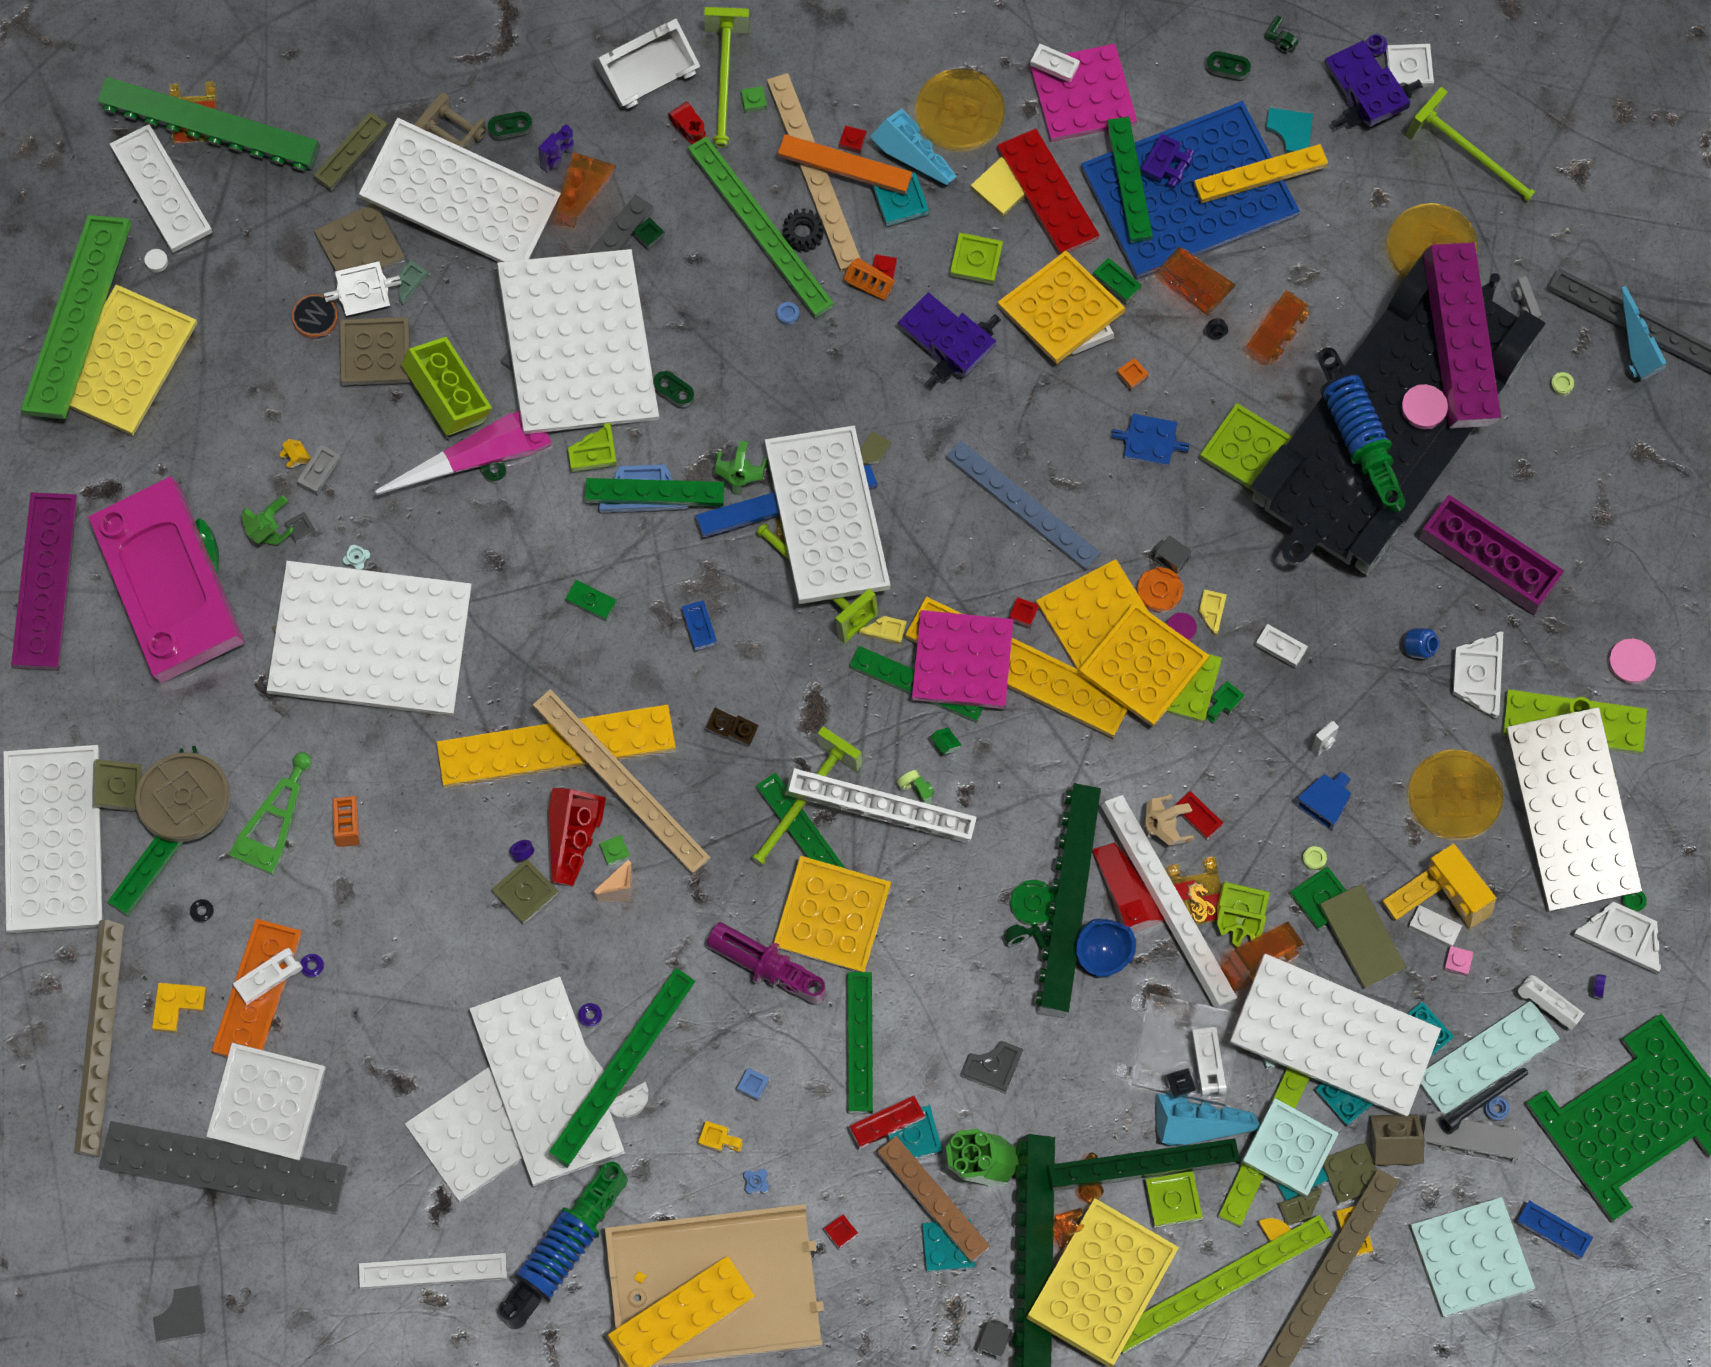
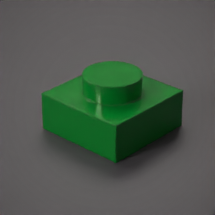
M949 728L937 730L930 736L936 748L944 755L956 752L962 746Z

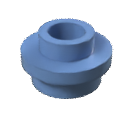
M1495 1097L1485 1106L1487 1116L1495 1121L1505 1119L1510 1110L1508 1102L1502 1097ZM1499 1106L1501 1108V1112H1494L1493 1107Z

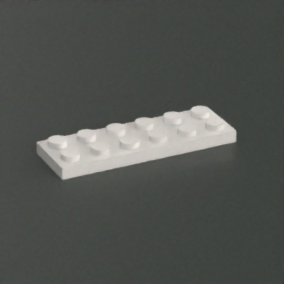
M150 124L110 143V148L172 253L212 233L210 225Z

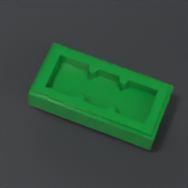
M576 580L566 596L565 602L607 621L617 604V599Z

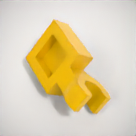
M709 1121L705 1122L698 1141L699 1146L722 1152L724 1146L733 1151L740 1152L743 1143L742 1139L728 1135V1127Z

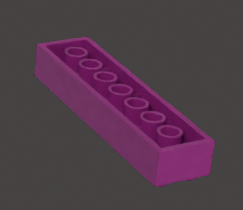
M1475 242L1431 245L1423 253L1443 391L1448 404L1447 418L1449 428L1493 426L1501 419Z

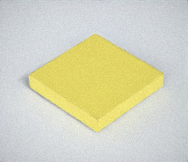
M1002 157L971 184L970 187L972 191L1002 217L1024 198V192Z

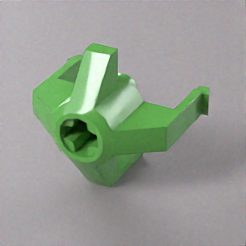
M739 441L736 458L731 462L721 461L722 452L720 451L716 456L715 473L728 480L732 485V493L741 494L742 486L748 482L762 480L765 468L768 467V458H764L762 467L751 465L745 459L748 446L747 441Z
M283 495L280 498L278 497L257 516L247 507L243 509L241 516L247 536L258 544L262 542L278 545L287 538L294 528L291 526L282 535H279L275 532L278 525L275 523L273 516L277 510L288 502V499Z

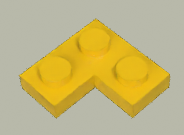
M158 983L152 1030L155 1032L177 1033L180 1010L204 1012L207 988L203 986Z

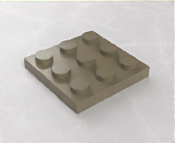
M370 204L314 230L315 236L335 272L374 262H380L381 270L383 271L405 261L402 250L375 204Z
M408 317L340 320L342 386L410 383V378L401 365L410 348Z

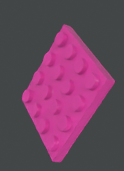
M1115 44L1066 53L1065 55L1080 61V65L1071 82L1032 67L1029 61L1030 71L1050 142L1108 131V119L1130 117L1131 126L1137 125L1136 114Z
M921 610L912 700L1005 709L1014 619Z

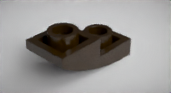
M714 708L704 730L726 740L749 747L759 725L739 715L734 717L718 708Z

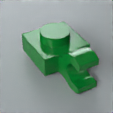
M1226 681L1212 697L1215 705L1208 711L1206 718L1214 723L1223 711L1230 715L1244 699L1245 695Z

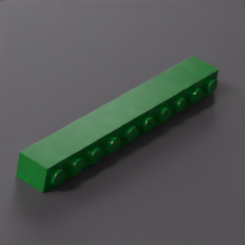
M107 76L98 98V103L108 113L115 114L116 111L121 112L128 119H144L146 124L155 127L160 124L166 126L165 129L174 133H178L179 130L187 132V136L200 139V137L208 139L209 143L217 146L223 143L229 145L231 150L242 152L243 149L249 151L250 155L263 159V156L272 158L271 161L276 164H292V167L299 171H305V169L313 170L321 146L317 140Z

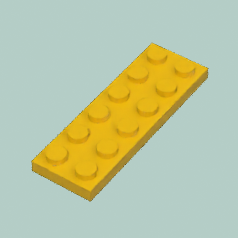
M726 1256L609 1333L606 1337L626 1367H651L753 1299L755 1295L731 1259Z

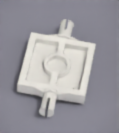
M374 262L336 271L337 290L324 293V297L334 295L325 298V301L339 299L343 304L345 315H354L390 306L387 295L388 287L401 285V281H396L400 280L399 275L386 279L382 273L380 262Z

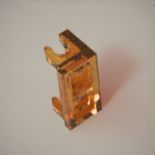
M1081 1208L1055 1215L1054 1233L1060 1249H1064L1065 1245L1069 1244L1072 1239L1071 1234L1080 1232L1084 1228V1224L1079 1222L1080 1217L1083 1215Z

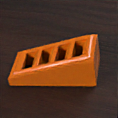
M860 258L851 262L843 278L846 282L883 300L887 299L895 283L894 279ZM865 273L869 274L866 281L863 280ZM875 277L877 278V280L873 286L871 285V283L873 281V278ZM883 281L885 282V285L881 291L879 290V287L881 285V282Z
M357 797L333 798L334 839L336 846L359 845ZM352 806V809L339 810L340 807ZM343 816H352V817H347V818H339V817H343ZM352 825L351 827L340 828V826Z

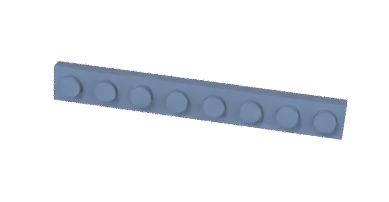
M962 440L946 455L947 461L1086 572L1099 558L1100 551Z

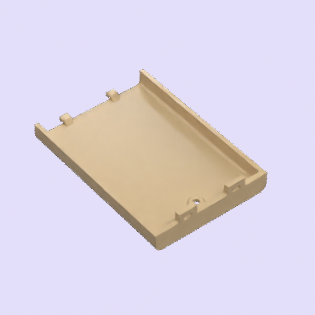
M805 1204L605 1228L616 1329L669 1295L672 1290L675 1291L726 1256L731 1259L755 1295L753 1299L651 1367L822 1347L818 1312L824 1311L823 1301L817 1302L811 1251H817L816 1240L809 1241ZM638 1271L647 1275L643 1283H638L634 1279ZM640 1295L641 1300L635 1301L634 1296ZM619 1357L620 1367H626Z

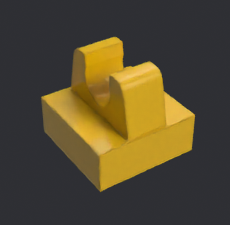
M288 439L282 444L284 449L281 451L280 457H290V461L286 464L287 467L295 468L300 464L306 465L311 460L301 441Z

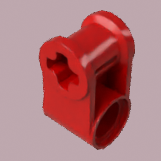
M684 102L668 113L671 123L691 145L706 137L704 122L689 102Z

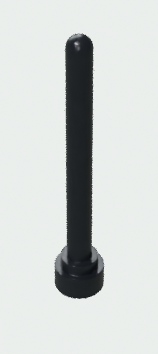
M1526 1068L1519 1069L1458 1112L1446 1113L1438 1120L1440 1128L1446 1134H1452L1459 1129L1463 1119L1528 1075V1070Z

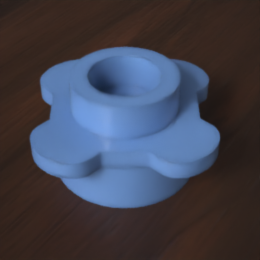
M760 1169L756 1172L747 1170L744 1173V1178L747 1180L745 1187L747 1193H765L769 1190V1185L766 1182L768 1172L765 1169Z

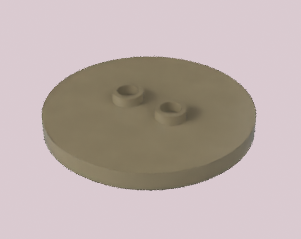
M184 752L166 756L146 770L136 789L135 804L142 823L152 834L167 841L187 842L207 835L221 823L229 808L231 792L228 780L218 764L206 756Z

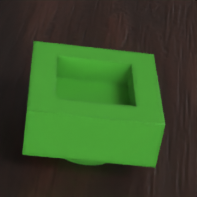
M763 86L741 89L745 113L767 110Z
M922 776L914 779L913 789L920 802L932 804L934 791L929 782L925 783Z
M622 835L599 843L608 867L630 859V854Z

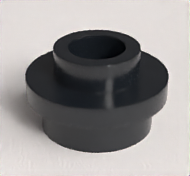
M1220 318L1210 320L1206 326V334L1214 339H1220L1228 333V325Z
M196 900L190 907V915L198 923H205L213 917L214 908L208 900ZM200 909H206V913L204 915L198 914V911Z

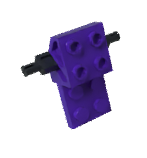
M1364 40L1325 58L1324 63L1345 94L1346 103L1349 106L1348 109L1343 111L1342 117L1332 121L1334 129L1344 125L1352 127L1360 122L1371 127L1408 109L1410 106L1409 99L1412 97L1411 93L1423 88L1419 79L1410 84L1405 82L1399 84L1389 67L1384 69L1380 67Z
M928 292L898 321V327L931 354V358L937 363L933 368L934 375L925 382L928 388L933 389L939 381L946 382L953 374L965 377L996 347V340L991 337L994 334L992 329L1001 319L994 314L987 322L981 321L977 325L963 312L956 316Z

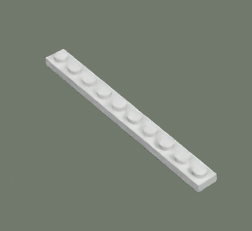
M1121 795L1105 801L1101 805L1104 813L1214 1008L1216 1009L1237 999L1236 994L1124 796Z

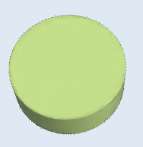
M1557 373L1552 378L1551 390L1558 396H1566L1573 390L1574 379L1568 373Z
M912 770L900 777L897 784L901 790L905 791L912 788L913 780L921 776L917 770Z
M1309 847L1304 852L1303 864L1310 871H1319L1325 866L1327 855L1320 847Z

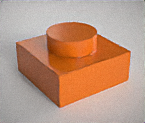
M1133 358L1117 370V375L1130 390L1149 377V373L1136 358Z

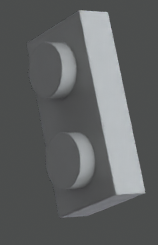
M1527 276L1518 278L1514 288V296L1517 301L1520 300L1522 306L1521 314L1526 310L1541 319L1542 315Z
M320 445L298 478L297 484L318 495L340 461V454Z

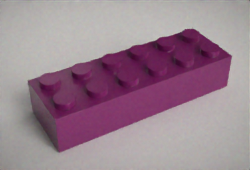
M1451 495L1446 497L1425 525L1420 536V540L1533 615L1541 608L1560 582L1564 570Z

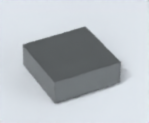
M305 512L284 523L287 530L291 526L294 528L290 535L296 544L316 533Z

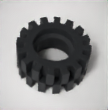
M802 208V212L799 213L798 209L794 210V215L790 212L788 219L785 218L783 237L793 250L795 247L797 248V252L801 253V249H804L806 253L809 252V248L813 251L816 249V245L819 246L821 240H823V221L819 219L817 213L813 215V210L809 209V212L806 213V208ZM804 224L810 226L812 232L809 236L801 237L794 230L798 225Z

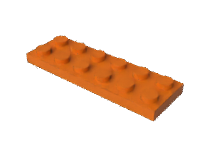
M256 918L235 982L287 948H290L293 952L294 958L302 931ZM285 962L279 964L282 970L288 967ZM287 979L248 1005H246L233 986L212 1048V1054L228 1058L232 1043L264 1051Z

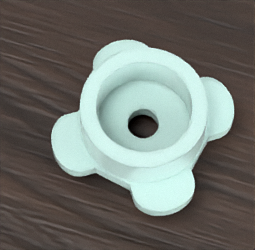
M351 545L347 551V556L343 558V562L345 565H352L355 569L362 570L366 559L370 558V552L357 545Z

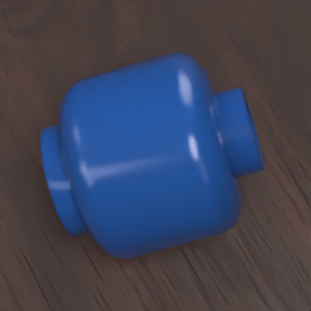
M1413 628L1408 631L1404 639L1405 651L1412 658H1431L1439 648V639L1431 629Z

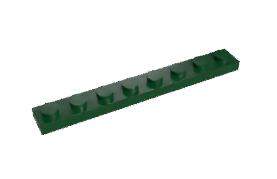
M1227 1139L1048 1165L1047 1171L1051 1189L1055 1191L1238 1165L1241 1160L1236 1140Z

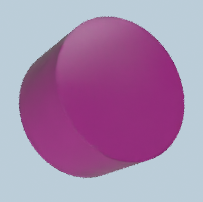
M1187 613L1172 615L1167 625L1190 642H1193L1197 630L1195 619Z

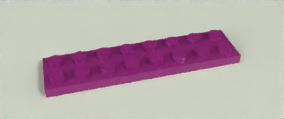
M30 492L11 662L12 668L59 670L78 501L77 494Z

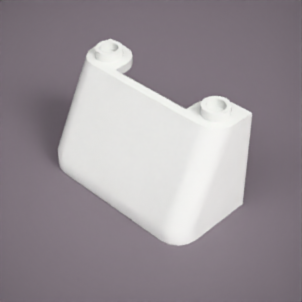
M677 19L671 20L593 60L596 69L620 107L625 106L626 109L638 104L637 99L678 77L683 76L684 79L693 76L696 74L695 69L700 67Z

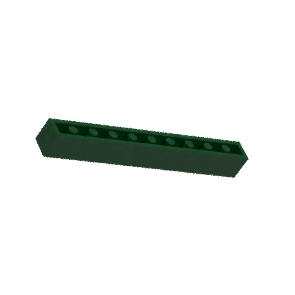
M1073 783L1064 795V804H1067L1066 812H1063L1060 825L1064 826L1063 834H1059L1057 848L1061 849L1060 855L1056 856L1054 870H1057V876L1053 878L1051 884L1054 900H1050L1047 914L1051 915L1050 923H1046L1044 937H1047V946L1043 945L1041 951V959L1044 960L1043 968L1039 969L1037 982H1040L1041 985L1040 991H1036L1034 1005H1037L1036 1013L1065 1018L1069 1013L1077 960L1076 939L1082 926L1101 788Z
M1027 1134L1019 1139L1016 1147L1017 1155H1019V1164L1016 1168L1018 1188L1015 1194V1200L1018 1202V1212L1015 1215L1017 1236L1014 1247L1017 1250V1260L1014 1263L1016 1284L1013 1295L1016 1298V1308L1013 1311L1015 1332L1012 1343L1015 1346V1356L1012 1360V1367H1051L1052 1333L1026 1318L1053 1272L1054 1191L1051 1189L1047 1167L1048 1165L1055 1164V1137Z

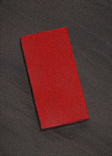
M1191 791L1175 804L1189 803L1193 811L1179 815L1206 841L1224 824Z

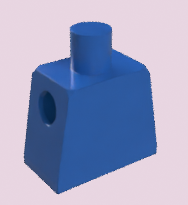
M1339 772L1334 779L1325 774L1322 775L1298 797L1296 807L1332 832L1350 798L1351 793L1345 788L1351 781L1350 778L1343 772Z

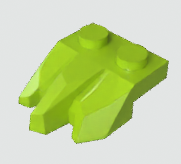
M1223 881L1217 905V925L1221 935L1232 931L1231 942L1238 948L1246 935H1249L1250 940L1257 944L1264 930L1267 917L1265 912L1270 892Z

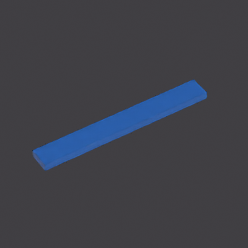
M870 464L864 466L869 490L877 488L878 483ZM773 492L697 514L696 520L701 534L705 538L777 517L780 514L776 495Z

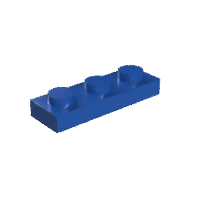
M1530 1200L1516 1222L1580 1260L1593 1239L1589 1234Z

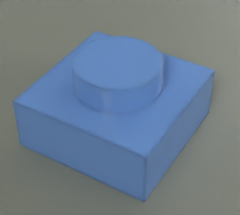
M747 1068L737 1091L759 1101L770 1079Z

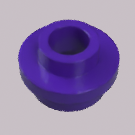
M1373 34L1366 41V45L1373 55L1384 53L1388 47L1386 38L1380 34Z
M308 954L300 962L303 967L301 972L307 977H317L324 970V962L317 954ZM315 963L317 965L316 968L313 970H310L308 968L309 964Z
M593 1003L583 1005L578 1013L579 1021L586 1027L597 1026L602 1020L600 1007ZM591 1012L595 1014V1017L587 1019L586 1015Z

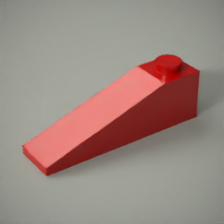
M552 788L549 805L552 882L568 886L574 885L584 862L583 855L587 847H591L593 842L591 837L595 828H599L602 822L606 797L574 789Z
M1113 842L1092 849L1119 922L1130 927L1133 933L1166 923L1137 869L1116 843Z

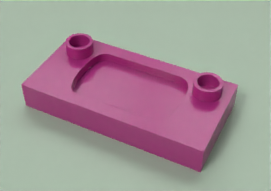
M171 476L88 516L153 677L164 683L245 643L182 489Z

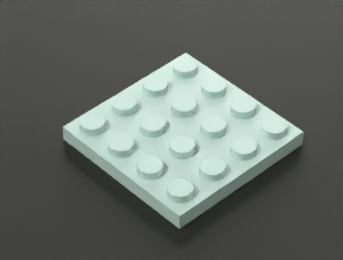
M1502 1197L1410 1225L1442 1318L1535 1290V1285Z

